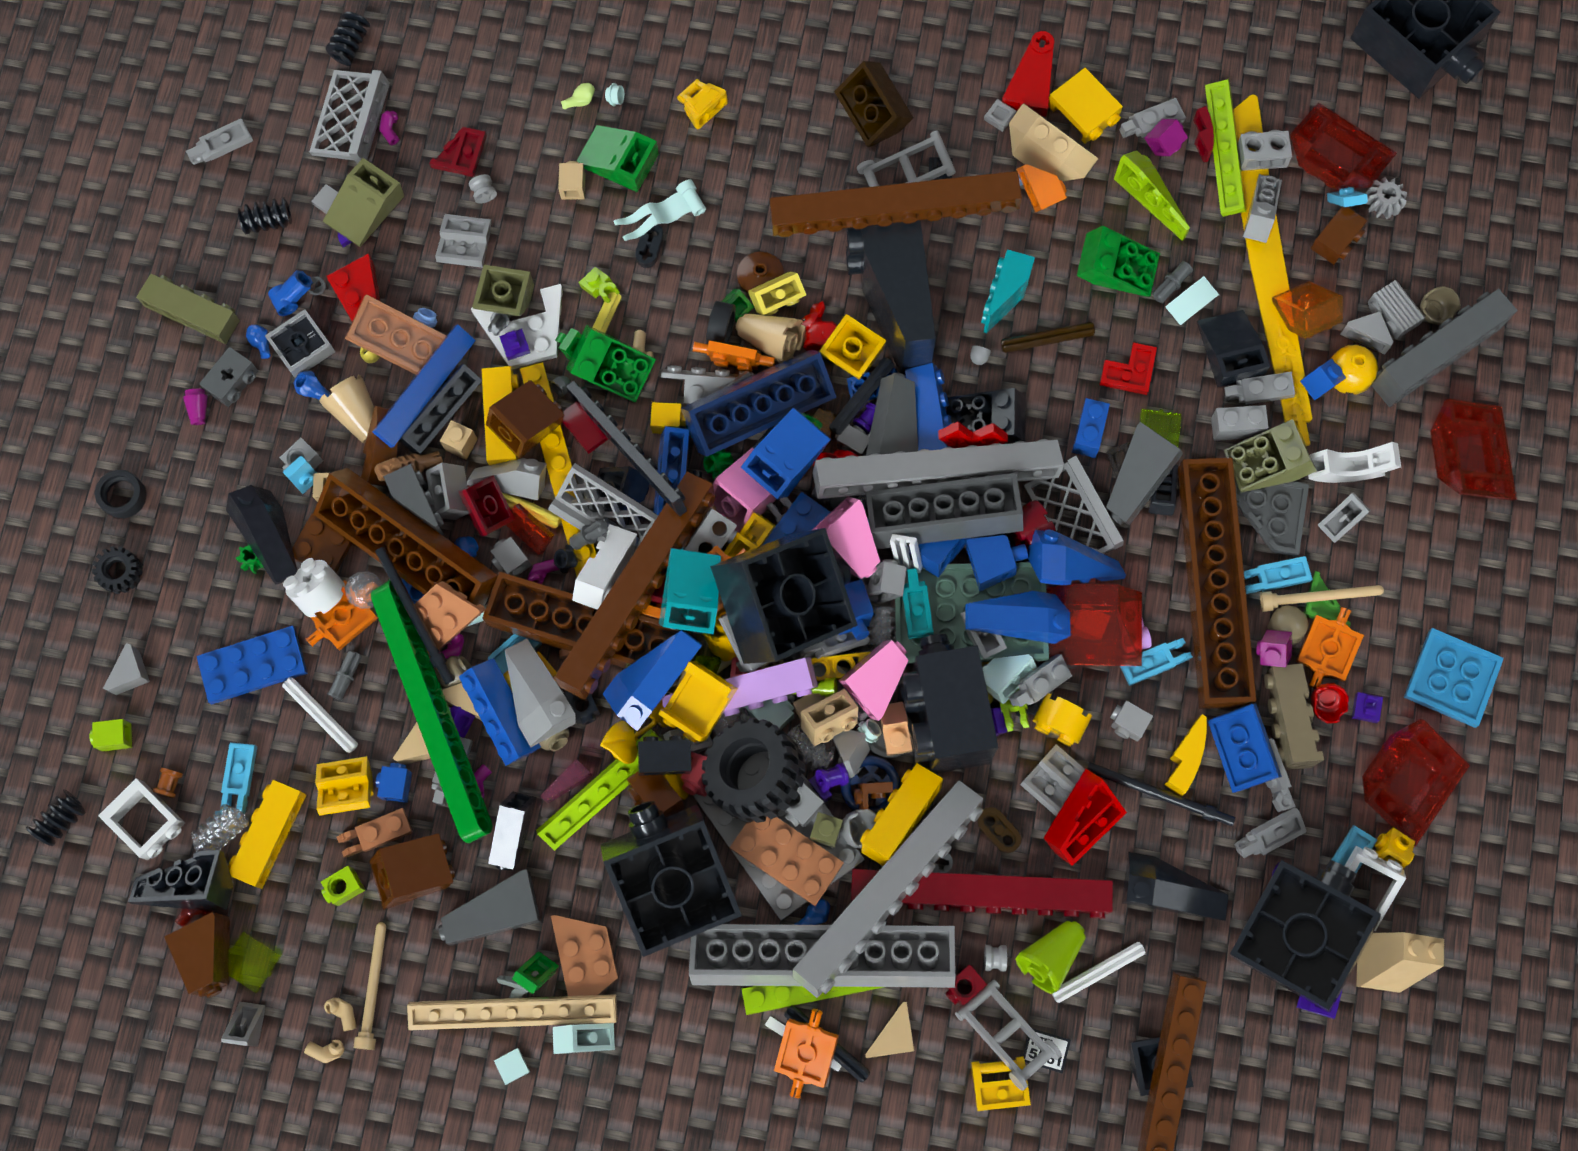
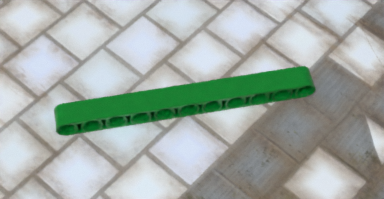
M389 580L372 590L371 600L457 831L464 842L471 843L492 832V821L439 680L429 660L428 651Z

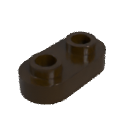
M993 807L983 809L982 814L977 819L979 829L999 851L1003 853L1015 852L1021 844L1020 833L998 809ZM987 817L994 819L995 823L993 826L986 824L985 819ZM1009 836L1012 839V844L1005 845L1003 837Z

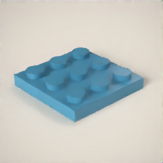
M1431 628L1428 631L1404 698L1476 728L1481 722L1504 658Z

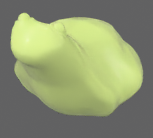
M590 83L580 84L574 90L572 97L561 101L562 108L567 109L588 105L595 91L594 86Z

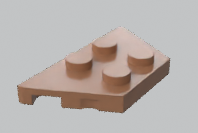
M443 581L437 583L415 603L439 651L486 610L481 604L476 606L467 600L468 596L455 591Z
M557 915L551 916L568 996L600 995L607 987H610L619 979L608 928Z

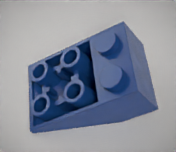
M792 408L754 448L741 468L776 499L785 498L790 495L831 439L797 409Z

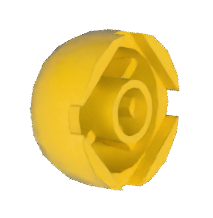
M1347 345L1336 351L1331 357L1341 367L1343 374L1346 376V379L1334 387L1339 392L1360 394L1366 391L1375 381L1378 363L1373 353L1367 348L1359 345Z

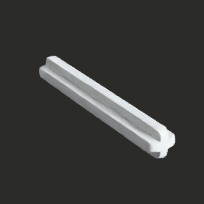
M290 677L283 683V688L346 752L351 753L357 748L358 743L295 679Z
M1140 942L1132 944L1065 982L1052 996L1057 1003L1064 1001L1143 956L1146 953L1143 945Z

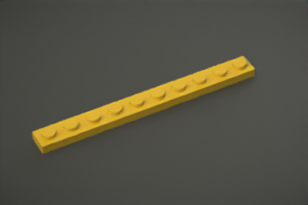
M543 362L520 368L523 383L525 384L532 380L535 385L539 384L546 391V396L554 402ZM561 424L540 442L555 497L572 467ZM565 491L566 493L576 498L573 491ZM561 518L567 543L570 545V537L580 532V530ZM594 543L587 544L580 550H573L578 559V564L574 567L577 577L589 557L593 559L596 557L597 553Z

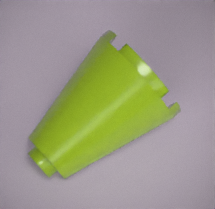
M1065 921L1019 953L1016 957V963L1024 975L1029 972L1034 977L1031 982L1041 990L1050 994L1057 992L1086 939L1085 930L1075 921Z

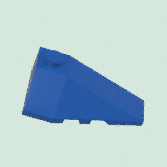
M1035 530L1032 543L1029 545L1027 553L1028 560L1040 583L1071 585L1072 580L1089 583L1091 578H1096L1100 581L1125 579L1126 573L1119 561L1053 530Z
M1029 591L965 605L966 630L1051 644L1071 636L1070 611L1056 594Z

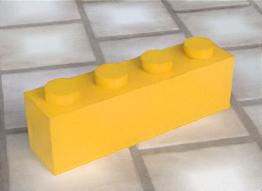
M511 366L483 368L482 387L487 462L489 465L517 460L519 458L486 425L489 407L513 392L516 388H519L518 375L513 373Z
M916 763L912 770L908 769L901 780L903 784L899 790L896 788L893 790L888 798L889 804L886 809L881 808L874 819L875 825L871 830L866 829L860 839L862 843L861 853L882 866L887 863L908 839L942 789L943 778Z
M272 780L271 785L268 784L266 786L260 808H256L251 817L252 824L248 832L246 831L240 839L241 847L237 855H234L229 862L228 868L231 877L257 888H263L307 796L306 794L275 780Z

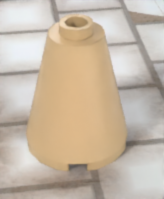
M745 314L736 323L738 336L769 357H775V361L778 363L793 358L795 351L801 350L805 338V326L801 325L803 321L797 318Z
M358 375L357 379L351 376L330 389L332 394L329 397H326L324 394L319 401L356 438L365 443L374 405L361 375Z

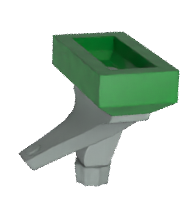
M538 951L515 972L514 976L500 975L497 981L500 984L515 988L511 991L509 998H522L523 994L527 992L534 994L556 973L559 965Z

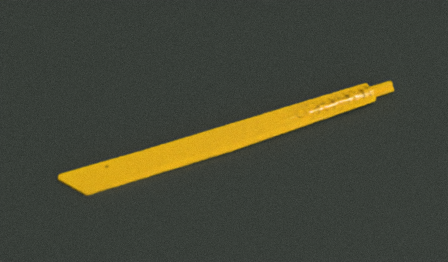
M1250 95L1233 109L1237 142L1241 134L1255 131L1263 133L1258 97ZM1268 169L1241 171L1246 212L1241 213L1244 230L1258 175H1269ZM1275 215L1267 243L1245 238L1274 374L1292 371L1295 397L1280 400L1285 422L1294 420L1306 446H1309L1310 439L1306 423L1311 422L1312 413L1308 391L1300 382L1305 378L1277 216Z

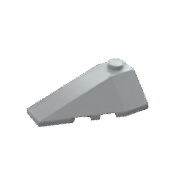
M526 638L505 649L518 726L529 746L533 747L576 724V717L572 707L528 639Z

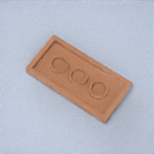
M366 294L345 339L417 375L446 338V335Z
M766 817V821L759 823L754 820L751 823L746 822L729 847L732 851L815 907L844 864L843 861L777 817L773 819Z

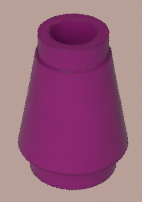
M204 389L185 390L183 400L191 425L205 424L208 395H205Z

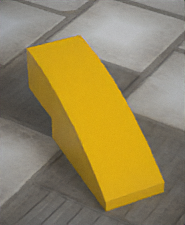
M754 512L740 533L737 532L724 553L734 557L743 548L747 552L762 546L776 525L759 513Z
M1203 714L1197 718L1170 757L1178 765L1164 785L1181 797L1187 792L1193 782L1202 760L1207 733V717Z

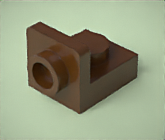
M893 782L858 783V789L854 790L855 804H859V809H868V794L871 795V798H886V793L893 792Z

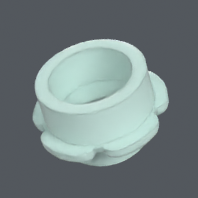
M612 83L606 89V101L612 106L623 103L625 96L623 86Z
M872 719L859 723L858 732L865 733L866 741L869 743L876 742L881 735L879 725Z

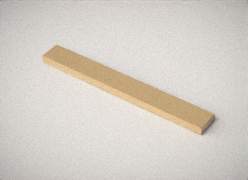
M616 994L409 1002L407 1004L408 1030L616 1023L618 1021Z

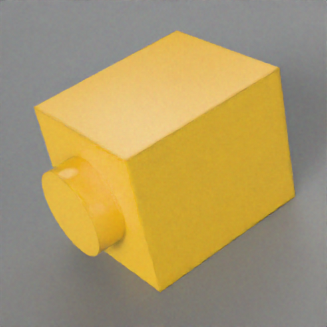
M652 402L650 423L652 433L662 434L665 426L681 429L686 427V421L681 411L682 405Z

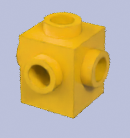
M1392 828L1386 834L1382 833L1378 836L1374 846L1376 847L1375 852L1379 854V858L1388 861V859L1394 860L1402 865L1403 868L1408 866L1414 858L1413 848L1415 841L1405 834Z

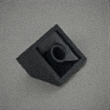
M630 466L599 469L598 478L638 503L645 500L649 491V483L636 469ZM599 489L600 497H607L605 492ZM621 502L617 503L620 511L627 510L626 505ZM610 503L604 504L603 509L605 512L613 511Z

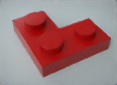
M1133 342L1128 364L1105 360L1099 385L1147 395L1157 347Z
M956 422L938 431L939 440L952 448H965L970 445L989 446L994 443L1004 444L1008 442V434L994 423L985 425L983 428L972 432L960 422Z

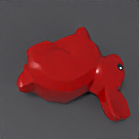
M822 301L818 304H813L810 314L802 318L803 323L801 325L805 326L803 348L806 351H820L838 326L833 321H822V315L825 310V303Z

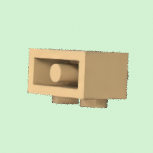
M845 689L801 711V729L814 746L826 743L835 735L843 731H849L858 724V706Z

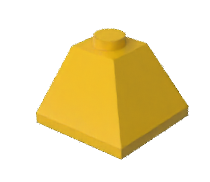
M846 314L819 352L860 380L883 351L886 340Z

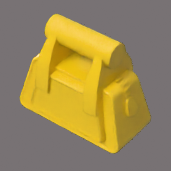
M698 79L677 96V99L684 104V110L696 129H700L728 103L725 89L710 83L705 84Z

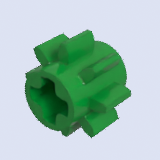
M725 449L707 457L705 456L703 461L707 474H712L713 478H717L734 463L731 453L725 452Z
M249 544L244 548L239 547L241 552L240 556L236 557V560L242 563L241 569L247 571L250 567L251 571L256 574L257 569L264 568ZM252 555L255 556V559H254V560L249 559V558H250Z

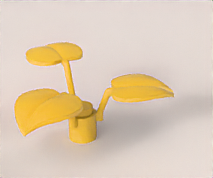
M662 700L649 716L652 719L650 724L634 733L633 728L625 721H619L608 730L600 746L609 750L615 760L618 759L625 764L633 763L638 754L636 746L637 737L653 728L657 723L662 728L668 726L662 721L663 717L658 714L661 709H664ZM682 774L663 775L680 798L685 800L688 797V793L682 789L684 784L681 779Z

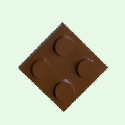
M311 513L292 549L295 561L302 564L308 558H313L314 561L323 560L337 573L352 542Z

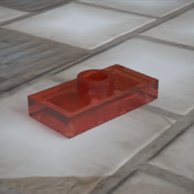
M520 503L514 505L511 512L515 520L506 524V526L538 555L544 553L554 534Z

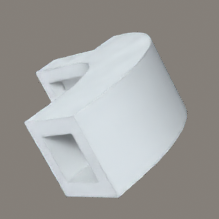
M1391 442L1359 452L1342 453L1326 449L1310 454L1317 471L1308 476L1310 480L1327 483L1355 482L1385 476V472L1401 468L1398 443Z

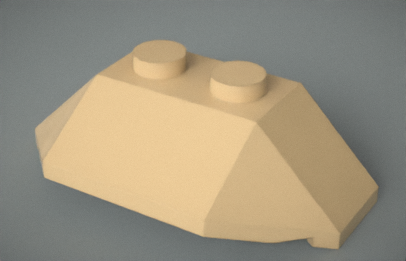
M1022 104L1009 122L1012 155L1025 165L1028 164L1056 175L1059 180L1069 181L1085 178L1098 160L1096 156L1025 104Z

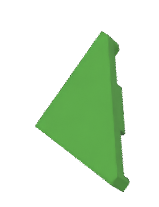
M1315 571L1312 576L1313 580L1311 581L1309 592L1328 590L1320 577V573ZM1337 600L1307 602L1304 613L1306 617L1312 619L1318 615L1328 620H1336L1341 609ZM1347 620L1346 625L1350 627L1351 623Z

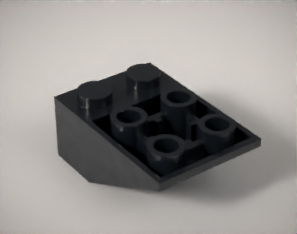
M1244 310L1197 321L1217 388L1235 384L1236 381L1265 376L1270 368V363L1264 345Z
M1016 388L947 397L949 403L947 415L950 416L952 424L960 422L974 432L985 425L994 423L1008 434V442L1004 444H1013L1018 441L1025 442L1026 397Z

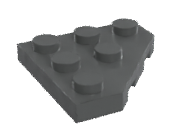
M1235 479L1237 506L1266 545L1274 553L1297 557L1300 553L1309 484L1293 481L1241 492Z

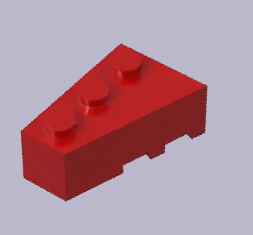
M369 254L326 276L352 322L366 294L380 301L376 269Z
M1085 769L1045 834L1044 839L1056 855L1073 866L1127 812L1105 781L1088 769Z

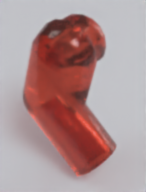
M182 909L174 922L184 927L188 925L194 915L202 914V916H206L212 911Z

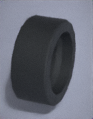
M721 301L714 303L707 327L706 344L709 341L729 344L736 313L734 304Z
M114 470L100 478L96 484L94 495L96 503L103 511L115 518L125 519L134 516L142 509L147 493L144 484L134 474L126 470ZM121 481L131 483L134 487V494L130 502L121 507L110 505L107 496L111 487Z

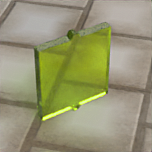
M1141 409L1140 422L1178 447L1181 414L1164 412L1163 409L1159 411Z
M243 932L234 947L228 950V975L257 993L267 977H271V971L281 955Z

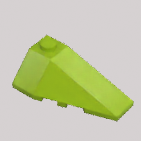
M1137 150L1124 154L1120 159L1114 180L1183 241L1190 227L1151 160L1147 156L1141 155Z

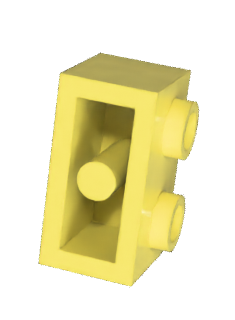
M791 271L748 291L756 312L767 316L775 314L779 311L778 308L784 305L791 306L798 303L800 298L806 296L798 273Z

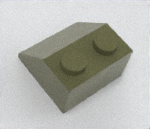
M483 265L472 306L473 309L521 316L530 305L534 289L531 272Z

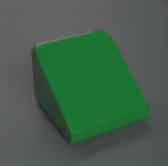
M733 289L721 301L735 305L734 321L736 323L740 317L748 314L754 308L753 304L740 289Z

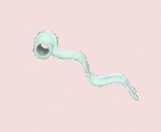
M691 179L680 183L676 187L677 193L671 195L666 200L659 203H647L632 215L614 220L613 222L615 225H628L639 221L646 215L652 214L637 230L623 236L624 241L641 237L657 224L672 223L691 211L694 216H698L705 212L706 207L696 192L695 184Z

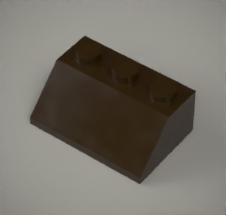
M863 61L834 91L867 147L876 145L898 134L914 118L880 62Z

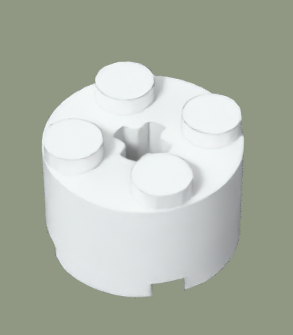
M308 558L301 564V568L298 569L294 576H289L284 581L283 586L286 588L287 596L306 616L316 617L314 613L321 611L324 614L340 601L344 594L341 589L342 586L345 588V583L325 561H314L313 558Z

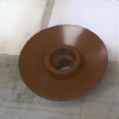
M754 252L747 255L740 262L737 269L738 283L747 293L749 290L784 274V268L780 260L767 252ZM758 268L765 270L763 273L756 272Z

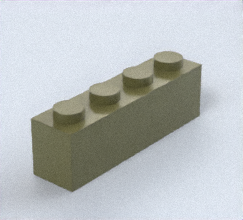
M153 274L149 275L136 297L144 307L223 344H227L240 322L232 307L224 303L220 306L205 294H201V296L196 295L191 288L183 284L179 287L164 275H160V277Z

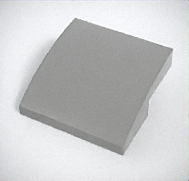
M445 214L439 231L441 238L435 255L436 262L483 268L490 237L491 219Z
M1056 744L1020 785L1057 816L1085 769Z

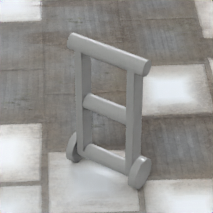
M937 130L930 133L931 138L877 163L873 160H867L857 166L858 173L865 175L869 187L879 186L874 175L875 172L900 161L908 180L906 183L930 181L943 174L952 176L956 173L940 133ZM934 145L943 166L916 177L908 157Z
M992 980L968 1003L957 1010L955 1015L960 1021L964 1019L968 1021L1012 1071L1009 1073L1011 1081L1017 1088L1023 1091L1028 1087L1027 1079L1051 1058L1058 1060L1062 1054L1051 1040L1047 1039L1044 1042L998 991L1000 985L995 980ZM990 996L1013 1019L993 1037L971 1014ZM1019 1028L1042 1051L1022 1070L1000 1046Z

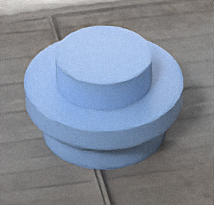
M419 308L414 313L413 319L429 327H435L437 324V315L430 309Z

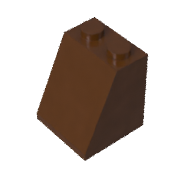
M532 380L489 407L486 425L519 459L562 424L565 416L562 407L557 402H552L546 396L547 393L539 384L535 385Z
M439 833L380 848L369 862L383 910L446 889L453 883L455 877L452 865L447 862V846L445 841L440 839Z
M212 912L164 936L188 994L210 998L221 993L222 987L229 984L230 919L228 916Z

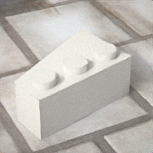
M611 524L608 526L605 542L599 541L596 549H599L594 559L589 557L575 580L572 601L598 610L634 554L636 533Z

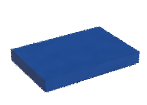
M1250 704L1207 720L1232 793L1282 777L1256 704Z

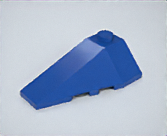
M680 630L619 672L603 693L615 714L638 731L684 671L689 661L696 655L702 644L684 630Z

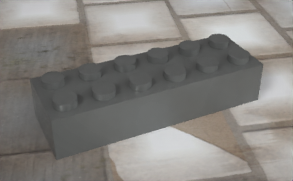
M1499 288L1491 294L1488 291L1476 300L1477 303L1473 306L1467 305L1457 313L1458 316L1453 320L1451 318L1447 319L1439 326L1436 332L1430 331L1420 339V343L1416 346L1410 345L1401 353L1399 358L1396 360L1392 358L1382 366L1383 369L1377 373V379L1371 386L1389 408L1503 328L1518 310Z
M1016 473L866 492L870 530L876 549L891 548L890 539L892 534L917 538L918 544L1023 531V511Z

